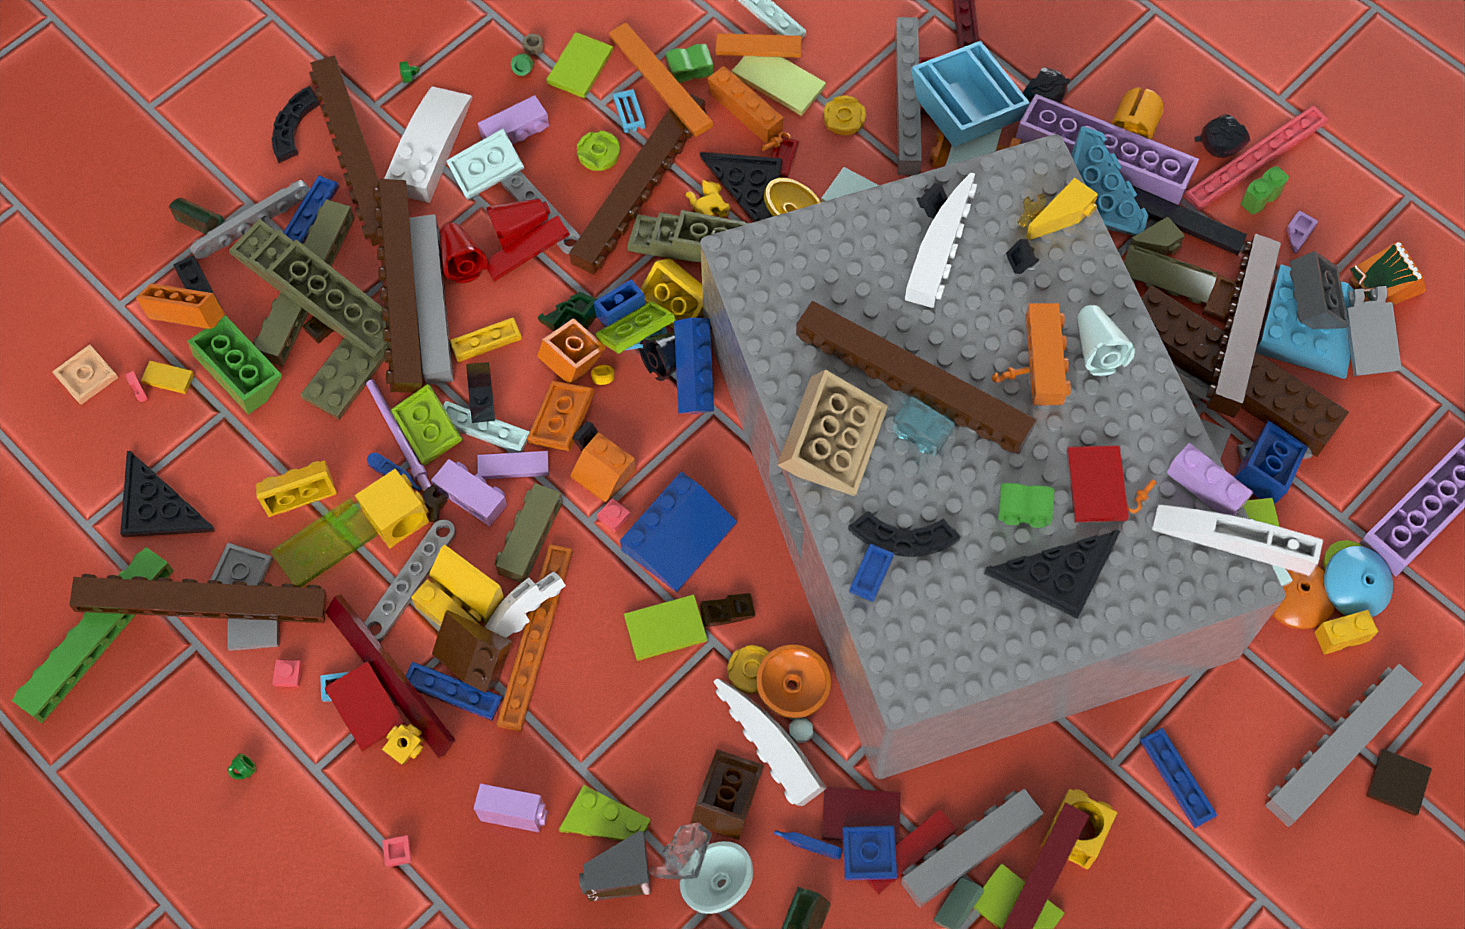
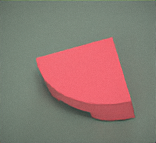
M134 371L127 373L126 379L129 385L132 386L137 400L140 402L148 400L143 386Z

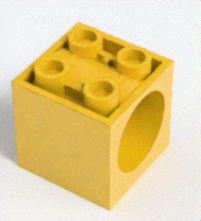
M396 469L355 495L364 515L389 549L429 523L426 515L429 511L424 504V499L418 491L414 492L408 477L405 474L400 475Z
M1069 788L1059 805L1041 846H1044L1065 802L1090 815L1088 819L1094 827L1095 838L1085 841L1078 839L1068 860L1088 870L1096 860L1117 812L1112 810V806L1103 801L1096 802L1088 798L1087 793L1079 789L1072 790Z

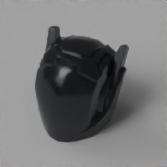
M1043 67L1037 77L1030 81L1022 93L1030 104L1035 94L1061 104L1068 92L1067 87L1070 79L1065 78L1057 70Z
M1222 114L1209 121L1203 127L1201 135L1195 137V142H1202L1204 148L1211 155L1224 158L1232 156L1243 149L1250 142V135L1245 126L1240 125L1234 117L1229 114Z

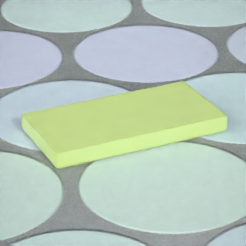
M744 56L732 70V73L742 82L800 116L805 113L826 87V82L782 57Z

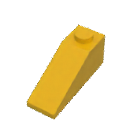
M1074 178L1029 224L1026 238L1032 240L1075 225L1085 216L1090 217L1097 208L1095 202L1098 194Z
M426 580L411 597L415 607L440 627L447 610L480 625L429 580Z

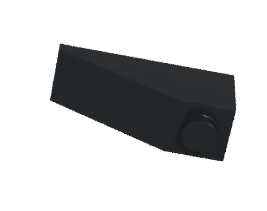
M489 362L466 364L472 423L495 421Z

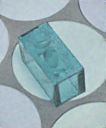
M911 396L895 416L892 430L899 438L914 443L921 452L935 457L952 435L955 423Z

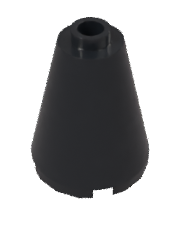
M674 331L647 337L640 341V345L643 344L640 356L650 374L654 372L658 376L655 379L664 381L676 372Z

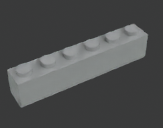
M1025 789L1019 793L1014 790L1003 799L1005 803L1000 807L994 805L984 813L985 818L977 822L976 819L971 821L963 828L965 830L963 834L959 837L956 834L952 835L943 843L945 845L944 848L938 852L936 849L930 851L923 857L925 862L918 867L913 864L903 872L904 877L901 880V884L919 908L1041 819L1044 813Z

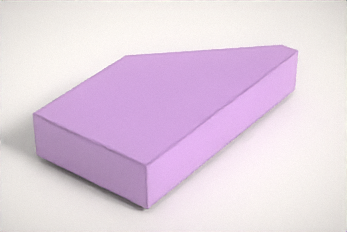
M1300 210L1286 229L1292 250L1296 254L1319 222Z

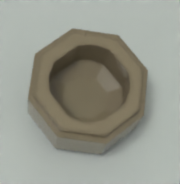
M528 34L523 38V49L527 54L538 55L543 51V38L538 34Z

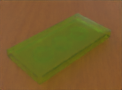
M349 498L270 552L292 584L301 588L378 535L353 500Z

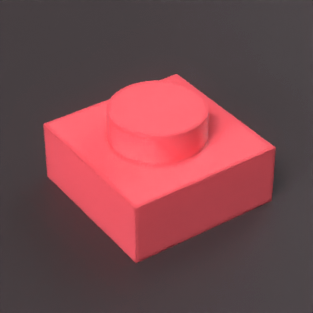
M613 498L597 514V518L614 532L631 516L630 511Z
M276 660L273 685L299 687L302 662L298 660Z
M408 835L382 840L386 867L412 863Z

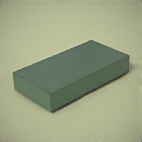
M961 877L933 919L934 922L945 929H960L984 892L982 887Z

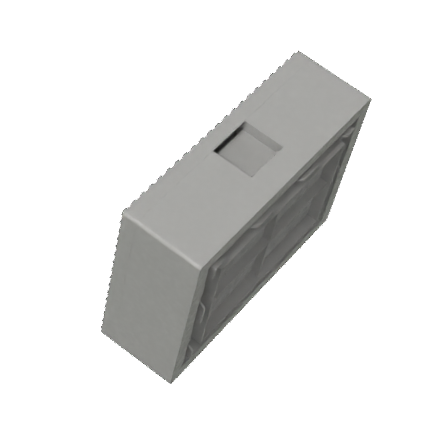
M1057 134L705 236L700 242L703 318L710 319L711 346L871 771L877 779H884L1235 661L1240 658L1286 596L1272 564L1152 530L1158 505L1215 512L1167 474L1172 461L1189 443L1225 470L1098 209L1096 208L1090 217L1085 216L1075 225L1028 240L1030 246L1034 248L1033 253L1036 258H1039V262L1033 267L1026 269L1022 274H1014L1005 253L1018 240L1027 239L1026 234L1029 224L1074 178L1085 184L1063 138ZM970 172L975 173L973 183L978 184L974 198H969L968 204H971L968 217L962 218L961 221L962 224H965L961 239L956 238L954 243L958 244L955 258H949L948 264L952 266L948 279L943 278L941 285L945 286L941 300L936 299L934 308L906 301V288L920 246L929 226L934 220L927 217L924 208L919 207L916 198H921L925 194L924 190L929 189L934 183L941 184L947 198H949ZM813 300L1035 418L1036 422L1033 431L1019 454L1005 451L998 443L990 439L981 438L972 429L957 425L953 419L935 413L931 407L923 403L914 402L905 393L894 391L886 383L868 377L864 371L856 367H849L838 357L827 355L819 347L803 342L796 335L798 320ZM1029 303H1059L1060 313H1064L1065 323L1064 328L1061 329L1062 335H1066L1067 345L1066 350H1063L1064 358H1068L1069 362L1068 373L1065 374L1066 380H1070L1071 392L1070 396H1066L1063 405H1032L1030 372L1017 375L1014 380L1006 378L999 383L992 381L994 373H998L999 377L1003 372H1007V368L1013 367L1015 370L1029 367L1025 318ZM1085 306H1099L1133 344L1135 349L1134 358L1127 366L1123 367V365L1116 367V372L1113 374L1096 376L1091 374L1085 367L1077 321L1078 313ZM825 369L888 406L855 496L799 478L777 466L810 377ZM1120 445L1126 499L1130 509H1136L1139 506L1134 500L1137 497L1136 492L1143 490L1152 479L1157 482L1147 494L1149 498L1146 501H1141V510L1137 513L1128 512L1129 518L1127 521L1074 522L1066 450L1068 447ZM1017 483L1026 486L1054 488L1053 519L1051 525L1035 528L1025 522H1021L1018 525H1007L1003 521L998 520L1001 484ZM1244 507L1236 514V517L1249 519ZM867 511H870L884 523L901 530H914L915 528L926 527L944 518L961 537L960 541L953 546L934 554L917 557L894 555L874 602L849 592L869 546L855 537L848 530V526ZM1116 529L1121 531L1078 619L984 574L988 566H996L1012 559L1041 553L1043 550L1061 545H1069L1092 536L1111 533Z

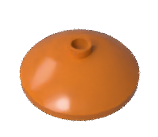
M1316 566L1310 575L1286 569L1293 581L1283 587L1286 594L1285 599L1272 616L1282 624L1295 629H1311L1326 622L1334 612L1335 607L1329 600L1325 590V571ZM1301 585L1306 586L1308 591L1302 590Z
M784 645L768 653L762 660L757 671L756 686L761 700L771 711L787 718H802L813 714L825 703L831 688V676L825 661L815 651L800 645ZM794 683L796 688L790 689L787 684Z

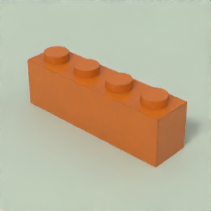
M725 66L708 77L709 94L766 144L771 142V138L777 137L779 133L783 132V117Z
M150 283L136 297L148 319L211 329L225 316L213 293Z
M1029 303L1025 318L1032 405H1063L1066 396H1070L1071 392L1070 380H1066L1065 374L1068 373L1069 362L1068 358H1064L1063 350H1066L1067 345L1066 335H1062L1061 329L1064 328L1065 323L1064 313H1060L1059 303Z

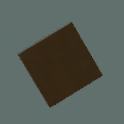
M1382 749L1379 752L1366 796L1417 816L1432 768Z

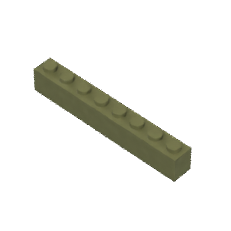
M325 200L323 206L318 209L314 225H311L308 230V237L305 243H302L329 266H332L355 219L351 207ZM280 292L278 298L274 299L271 312L264 319L262 330L259 336L254 339L253 345L270 363L284 366L309 313Z

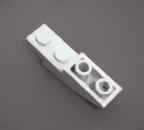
M554 571L536 584L530 578L526 579L499 604L485 628L505 638L512 633L521 631L525 624L530 622L526 613L536 610L547 598L559 594L566 585Z

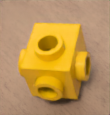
M409 724L408 727L406 725H400L399 728L394 726L386 738L389 741L382 750L400 764H406L410 757L415 759L423 749V746L420 745L424 740L420 737L422 732L412 724ZM404 738L407 740L406 747L402 744Z

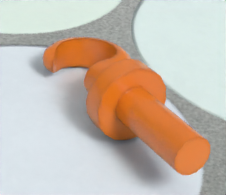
M781 132L777 137L771 138V142L763 145L762 150L765 151L773 146L775 148L779 147L783 141L782 136H786L788 140L791 137L787 132Z
M1013 367L1007 368V372H1003L999 377L998 373H994L992 381L999 383L1006 378L1014 380L1017 375L1029 373L1030 370L1029 367L1015 370Z
M1152 479L1143 490L1136 492L1137 497L1134 500L1139 506L1136 509H1130L1127 503L1128 512L1137 513L1141 510V501H1146L1149 498L1147 494L1157 484L1155 480Z

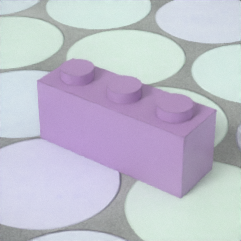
M534 95L479 122L478 127L483 140L504 129L511 143L514 144L525 140L536 132L543 131L549 127V121L546 111Z
M1190 443L1172 461L1167 471L1168 475L1217 513L1236 516L1253 493Z
M448 459L431 479L432 484L437 488V492L443 494L446 498L489 527L507 507L505 493L495 486L493 488L486 484L487 482L478 474L472 475L460 462L454 463Z

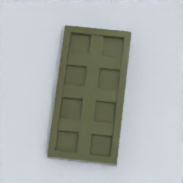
M344 338L300 394L301 398L340 420L366 386L367 381L372 378L384 362V352L387 349V345L374 358Z

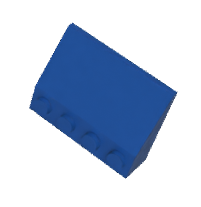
M681 471L620 539L621 550L675 592H678L737 524V521L700 484Z

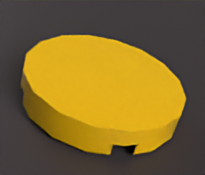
M837 96L833 98V101L825 105L823 111L824 124L835 134L852 135L864 126L866 120L865 107L854 97Z
M748 645L736 650L730 657L727 667L728 677L732 685L743 693L757 694V671L762 660L770 652L756 645Z

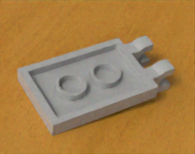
M1386 286L1370 289L1373 301L1364 302V289H1355L1348 292L1351 307L1346 308L1349 323L1347 332L1353 376L1402 370L1393 302L1386 303Z

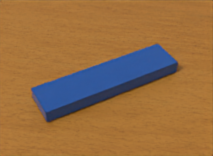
M318 176L283 233L292 241L297 240L301 244L305 243L308 237V230L317 219L318 209L323 206L325 200H332L339 188L338 182Z
M415 662L411 663L406 674L407 679L418 692L493 721L503 700L500 695L489 691L485 693L459 679Z
M1163 727L1141 738L1142 746L1193 828L1195 829L1218 816Z

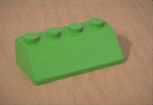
M226 315L215 327L204 329L188 340L192 355L248 415L268 401L282 378V374Z

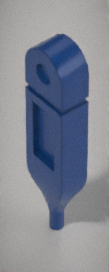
M379 453L368 455L367 462L373 470L385 476L396 469L400 475L405 474L408 477L412 488L421 491L422 488L416 485L409 472L387 458L385 459Z
M777 830L774 832L775 835L781 836L794 846L825 855L835 860L841 859L843 849L837 846L826 844L823 841L796 832L788 833Z

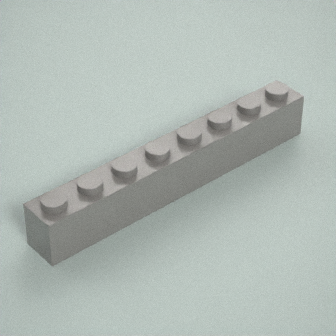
M897 17L895 69L898 175L920 174L922 161L920 103L916 97L911 68L919 64L918 17Z
M435 214L411 217L409 221L422 377H424L426 385L453 382L437 219Z
M1398 664L1393 670L1388 667L1378 677L1382 682L1378 686L1372 684L1363 693L1367 698L1362 703L1357 700L1347 710L1351 715L1346 720L1341 717L1331 727L1335 732L1330 737L1325 734L1316 743L1319 749L1314 754L1309 751L1300 760L1303 766L1298 771L1293 768L1283 778L1287 783L1282 788L1277 785L1267 795L1271 800L1265 806L1285 825L1290 827L1423 685L1403 666Z

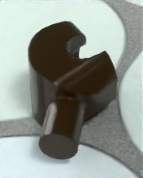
M432 485L424 491L423 499L425 506L430 511V522L435 523L439 521L440 509L447 503V499L443 494L436 498L438 495L437 488Z

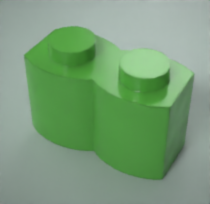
M694 44L687 49L674 48L666 53L668 71L679 83L691 80L692 78L708 77L713 74V62L706 44Z
M1278 166L1270 168L1264 173L1262 178L1254 180L1248 186L1240 205L1251 215L1259 213L1268 202L1276 200L1281 195L1289 176Z
M1002 483L999 493L998 520L1003 521L1007 525H1018L1021 522H1025L1035 528L1051 525L1053 519L1054 488Z

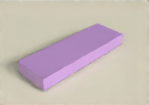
M548 451L477 455L478 475L484 479L549 476Z

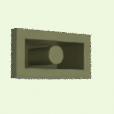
M1166 217L1134 236L1130 244L1165 256L1168 254L1173 255L1181 249L1185 235L1169 217Z

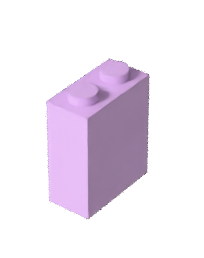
M480 784L474 810L480 821L540 833L541 825L545 826L548 818V811L545 810L546 805L543 803L540 795Z

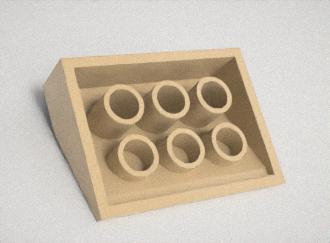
M826 369L810 377L777 466L799 478L855 496L888 406Z

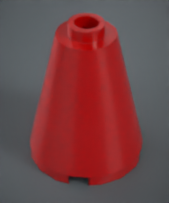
M540 198L486 207L502 249L510 246L547 221V215L551 214L547 202H542Z
M448 223L441 228L442 265L446 278L455 280V283L459 284L477 279L482 269L485 271L488 261L485 253L459 224Z

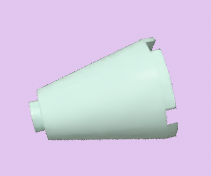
M1088 305L1081 309L1077 315L1084 363L1087 370L1093 375L1105 376L1115 373V368L1123 365V367L1127 366L1135 354L1132 342L1099 306Z

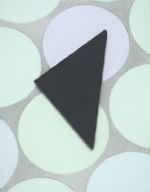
M700 152L701 160L753 222L773 217L766 206L764 190L769 182L780 178L783 164L782 158Z
M127 451L120 532L122 537L215 532L212 524L205 520L131 451Z
M1116 529L1111 533L1100 536L1096 535L1078 540L1076 543L1061 545L1043 550L1041 553L1012 559L996 566H988L984 574L1078 619L1121 531Z

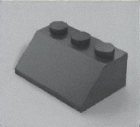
M1316 251L1290 261V277L1294 282L1295 290L1293 295L1298 305L1297 317L1299 321L1311 329H1340L1349 327L1338 266Z

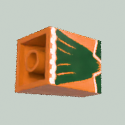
M1400 241L1350 269L1352 277L1349 280L1355 289H1364V302L1373 301L1370 289H1376V287L1386 286L1387 288L1386 303L1393 302V305L1426 292L1424 276Z

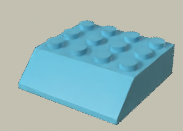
M981 41L911 68L917 100L953 147L1022 120L1030 104Z
M1280 265L1273 279L1255 352L1266 357L1345 379L1351 359L1347 328L1311 329L1302 324L1297 317L1298 305L1293 295L1295 288L1294 282L1290 277L1291 267ZM1341 281L1345 307H1351L1348 292L1354 289L1348 283Z

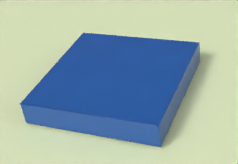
M894 826L842 828L845 880L897 879Z

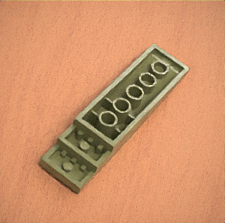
M681 210L680 216L659 212L658 218L637 214L627 251L701 262L700 242L703 237L750 223Z
M259 219L229 249V253L246 267L375 358L387 345V342H383V329L386 328V324L381 319L382 306L299 241H292L280 230L277 229L275 231Z

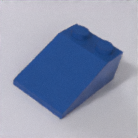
M1268 421L1239 465L1234 478L1251 490L1252 494L1258 498H1273L1275 505L1288 492L1308 446Z

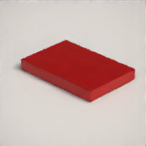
M1120 445L1068 447L1066 452L1074 522L1127 521L1129 515Z
M368 661L324 687L361 751L387 737L394 726L399 728L400 725H406Z

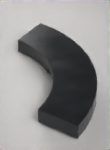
M310 86L288 100V104L282 111H279L275 119L272 147L278 163L298 155L295 146L297 127L311 110L320 106Z
M867 511L848 526V530L868 546L873 544L895 553L894 555L905 557L925 556L943 551L956 544L961 538L944 518L926 527L915 528L914 530H901L884 523L870 511Z

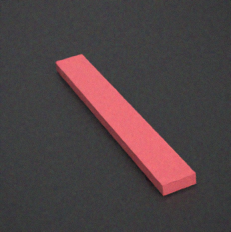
M1314 105L1186 191L1184 197L1200 211L1327 124L1329 119Z

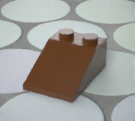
M447 610L432 654L464 683L486 693L499 681L512 640Z
M716 749L697 799L691 824L739 840L764 765Z

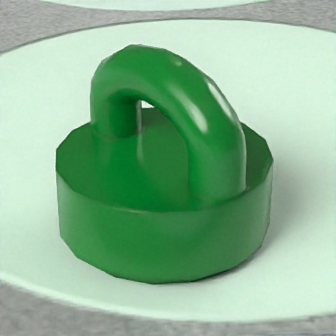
M520 53L511 60V68L517 75L524 76L533 69L534 62L527 54Z
M408 61L399 63L402 82H412L411 76L419 73V67L409 66Z
M238 753L232 759V764L228 767L227 771L233 779L242 780L246 777L250 778L257 768L248 756Z

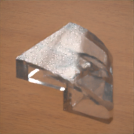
M699 822L680 826L673 840L662 852L666 857L659 867L655 868L652 866L649 874L653 877L665 879L698 878L712 833Z

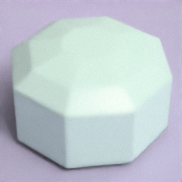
M795 718L789 724L790 737L796 743H806L813 736V724L806 718Z

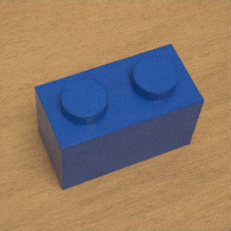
M630 279L594 301L596 317L604 327H607L645 305V296L634 281Z

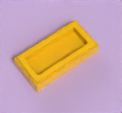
M149 361L141 381L146 385L186 394L194 373L191 370Z

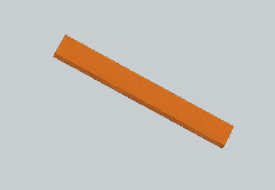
M626 22L608 32L612 41L695 137L714 126L707 114Z
M549 544L539 581L554 571L565 582L573 549ZM562 589L556 596L549 597L543 601L536 610L529 611L528 619L530 622L525 625L497 721V727L522 732Z

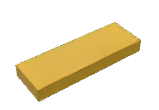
M513 317L449 341L457 362H461L522 340V337Z

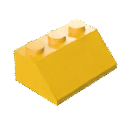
M664 259L656 261L640 288L645 296V304L653 301L673 313L675 321L691 317L703 318L702 284L673 260ZM672 322V323L669 324V326H671L673 329H674V322Z
M325 460L312 462L307 467L291 469L283 475L267 477L262 482L256 483L257 498L268 517L337 494Z
M445 544L441 547L429 573L431 582L450 596L460 607L466 608L469 611L468 614L475 621L479 622L482 620L487 624L491 615L505 599L500 585Z

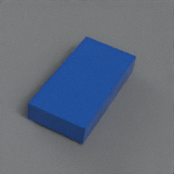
M869 544L849 592L874 602L895 553Z

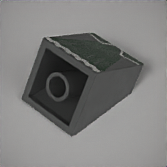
M643 831L633 834L583 864L584 873H579L580 889H582V894H587L589 901L651 894L646 842Z

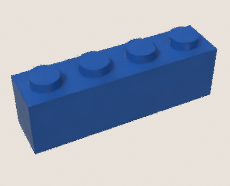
M691 317L674 321L678 414L713 412L714 396L710 319Z

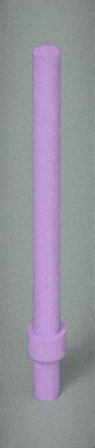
M375 380L367 381L366 385L411 467L410 472L412 476L419 482L423 491H425L431 484L426 477L427 472L424 466L419 464Z

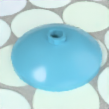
M1352 546L1338 551L1329 560L1324 573V586L1329 600L1342 614L1347 616L1368 610L1371 617H1374L1381 613L1391 600L1393 578L1387 563L1379 554L1366 547Z

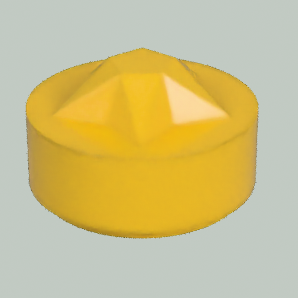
M608 365L596 366L591 371L592 381L598 385L611 383L615 379L614 369Z

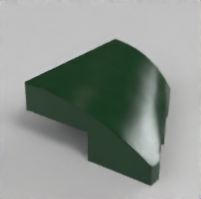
M578 292L571 296L569 300L557 304L555 311L546 316L543 313L540 314L538 320L549 329L555 331L574 318L587 330L596 318L594 301L597 299Z

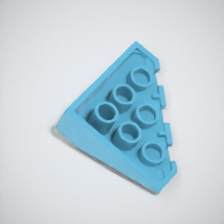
M1081 126L1071 156L1085 185L1098 194L1095 204L1107 230L1136 236L1145 230L1148 214L1145 208H1139L1134 199L1137 194L1130 181L1125 182L1119 171L1122 167L1115 154L1108 152L1104 144L1107 140L1104 134Z

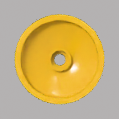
M788 178L774 179L769 182L764 190V200L773 217L821 203L819 198L808 187Z

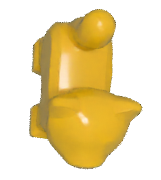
M702 180L704 197L696 199L693 192L688 191L686 193V197L690 200L695 213L715 216L714 213H717L721 218L729 215L730 205L725 203L719 194L721 190L719 183Z

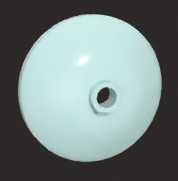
M721 841L703 847L689 859L682 871L680 891L683 899L695 911L706 914L718 913L732 907L745 895L751 885L754 871L752 860L743 847L733 842Z

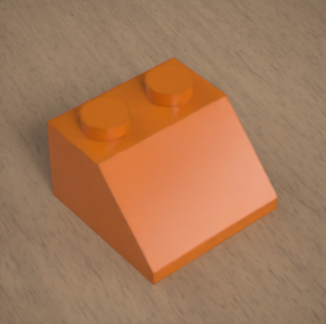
M573 318L542 339L537 357L566 383L573 384L588 372L605 351L606 346Z
M598 432L583 449L570 477L607 504L636 471L635 458Z

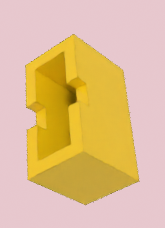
M1365 610L1323 622L1314 633L1325 655L1342 650L1348 646L1352 647L1369 642L1378 633V630L1369 611Z

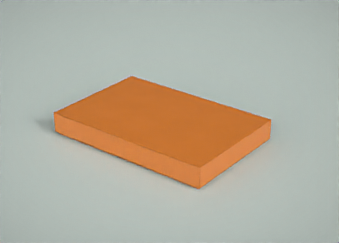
M552 381L527 437L529 444L571 451L574 444L572 437L581 427L594 396V389Z

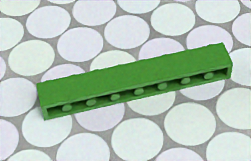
M145 547L134 556L132 563L126 570L120 572L118 576L122 577V579H132V577L140 576L147 578V580L157 581V578H168L174 570L167 561ZM85 612L83 619L78 625L69 630L65 640L51 651L49 658L44 664L37 667L30 680L16 691L12 701L40 723H43L135 615Z

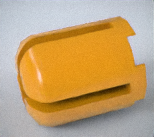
M1135 87L1127 91L1121 99L1111 124L1152 140L1164 110L1161 97L1150 89H1146L1143 94L1141 87Z

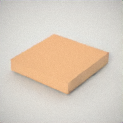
M90 344L52 371L80 405L119 378Z

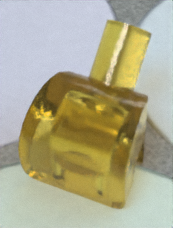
M1043 193L1037 195V202H1031L1029 196L1023 200L1024 213L1017 221L1021 227L1025 228L1030 221H1033L1046 208V198Z

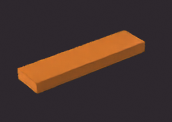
M717 33L716 55L801 58V36Z

